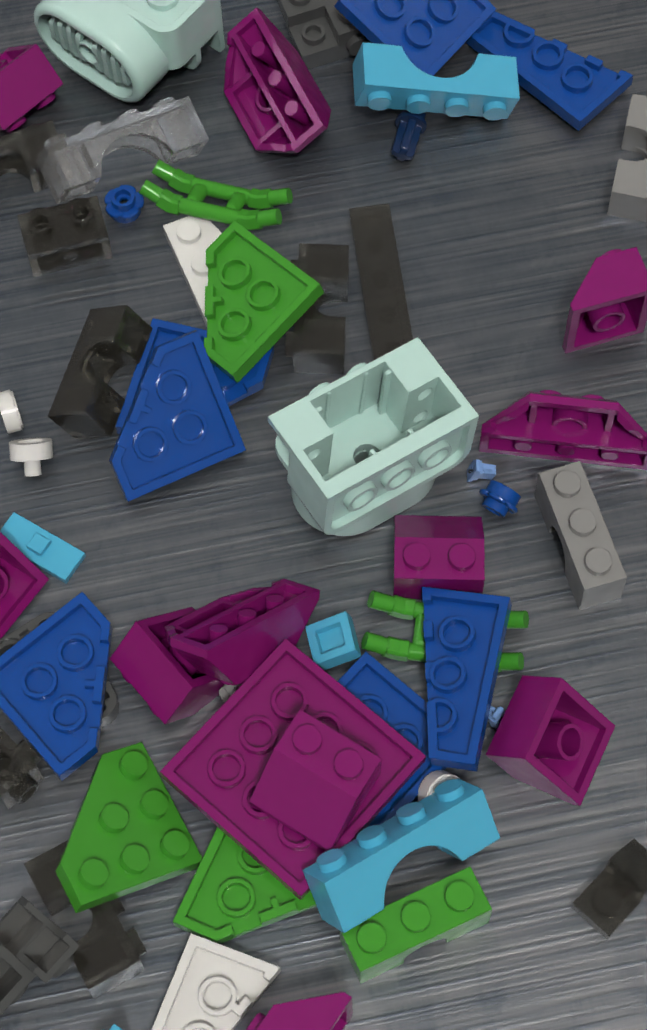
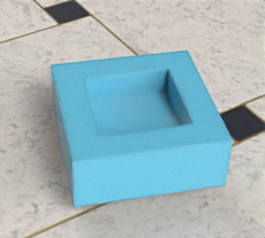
M346 611L305 626L312 659L324 671L362 656L352 617Z

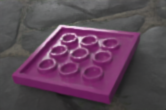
M285 639L160 771V775L289 891L302 900L310 891L302 870L314 864L318 856L326 851L249 804V800L273 749L298 711L301 709L382 758L380 776L333 849L341 848L356 839L357 834L372 822L426 760V755L289 640Z

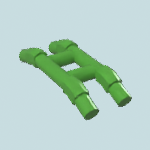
M160 159L151 173L169 183L168 186L178 192L188 194L187 198H183V195L174 194L166 188L162 189L147 179L139 191V194L156 203L155 206L167 213L175 215L185 214L229 225L235 220L248 231L260 230L267 226L281 225L282 214L280 209L272 208L274 206L291 204L293 201V194L290 188L275 190L252 188L250 190L196 178L195 175L187 174L179 168L175 169ZM208 196L226 200L228 203L223 207L203 201ZM245 205H248V208H253L256 210H246L243 209V207Z
M373 590L368 598V608L386 612L387 615L400 619H415L413 640L410 642L409 640L390 636L384 637L365 632L361 648L393 660L426 662L423 602L397 595L391 596ZM527 611L510 612L507 629L528 628L529 615ZM503 652L498 672L523 670V654L521 652Z

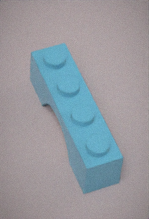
M362 42L352 64L355 106L369 107L373 110L397 109L407 110L413 114L431 112L446 114L450 117L465 115L484 117L487 120L495 121L508 119L520 99L516 57L478 53L468 71L456 77L442 78L432 76L417 68L409 60L402 46Z
M452 779L439 784L435 788L434 793L421 801L408 803L400 807L396 811L395 816L382 824L369 826L361 830L357 834L356 839L343 847L322 853L314 864L302 871L322 920L339 931L346 933L384 909L385 889L388 879L400 860L410 852L425 846H436L439 850L464 861L500 839L483 789L461 779Z

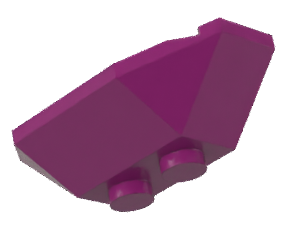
M256 7L227 34L229 50L225 64L224 93L256 151L260 153H298L328 128L331 108L298 51L266 15Z
M554 390L529 391L482 424L479 452L568 462L581 461V463L647 470V433L616 400H607L592 394L582 397L562 395Z
M280 579L272 582L271 587L250 588L221 597L166 625L165 636L170 646L199 672L218 678L223 684H242L285 639L296 646L320 598V590L291 580Z

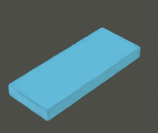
M15 512L12 513L0 530L35 566L66 584L86 557L85 552Z

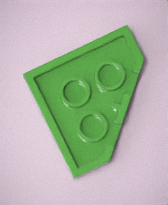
M234 220L206 249V266L208 267V286H205L207 337L204 338V347L210 362L238 383L324 293V290L320 283Z
M140 742L102 754L96 764L89 788L81 803L69 840L55 871L75 913L196 870L202 860L199 850L143 743Z
M217 827L173 919V924L189 933L221 944L314 908L316 903L311 891L302 900L297 898Z

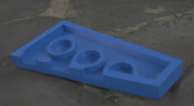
M496 11L465 42L480 54L516 57L519 85L578 131L632 85V74L624 70L616 73L603 67L602 60L591 55L584 58L567 50V44L555 38L553 41L545 40L535 35V29Z
M422 586L429 760L431 765L477 772L512 607L510 597Z

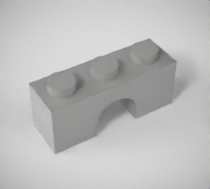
M632 93L621 149L639 153L645 159L629 161L618 158L607 215L647 222V96Z
M581 461L540 472L534 496L548 532L557 531L565 555L564 573L578 609L582 610L621 598L627 575Z

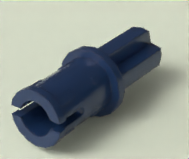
M403 110L396 117L397 131L391 153L397 157L398 161L403 162L404 160L413 159L420 134H423L427 128L425 121L427 112L413 114Z

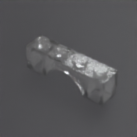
M189 96L176 101L173 97H168L155 103L152 109L139 112L138 109H132L121 114L116 119L117 121L105 125L102 121H97L85 126L80 131L81 133L69 137L62 133L46 140L36 161L56 204L93 192L102 177V158L115 150L125 148L141 150L168 165L199 155L209 138Z

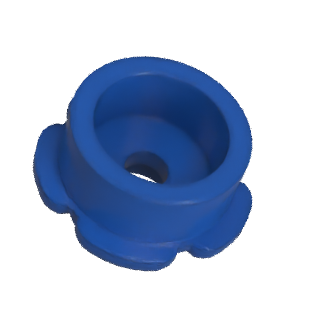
M120 185L115 189H111L104 198V202L107 204L105 207L107 214L119 223L135 221L140 216L141 208L144 206L143 196L130 185ZM122 200H127L126 203H120Z
M491 480L486 489H480L479 493L485 499L482 506L486 510L501 518H505L507 512L511 514L518 512L516 506L521 496L511 488Z

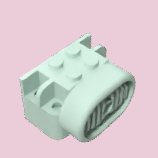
M42 0L34 10L36 29L45 45L55 57L73 72L114 98L124 102L140 101L167 74L168 70L179 69L182 66L188 69H195L202 61L201 48L205 44L220 53L225 49L220 0Z
M418 337L368 364L362 362L355 365L345 376L332 383L324 382L317 385L306 397L268 416L269 424L277 433L275 452L288 471L287 481L291 487L293 503L298 513L312 527L324 532L326 535L353 536L367 532L420 502L429 493L435 478L457 466L469 454L479 419L478 413Z

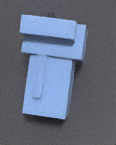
M479 459L473 460L467 469V482H472L479 478L492 480L496 475V465L482 463Z
M490 707L488 722L496 730L505 713L503 707Z

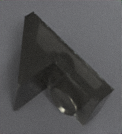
M635 839L630 841L608 860L605 869L571 906L606 940L611 937L647 897V849Z

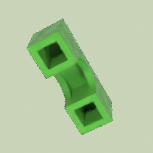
M469 866L384 906L382 911L346 933L339 931L340 942L360 984L404 964V959L408 955L431 942L445 939L446 943L489 923L492 908L472 868Z

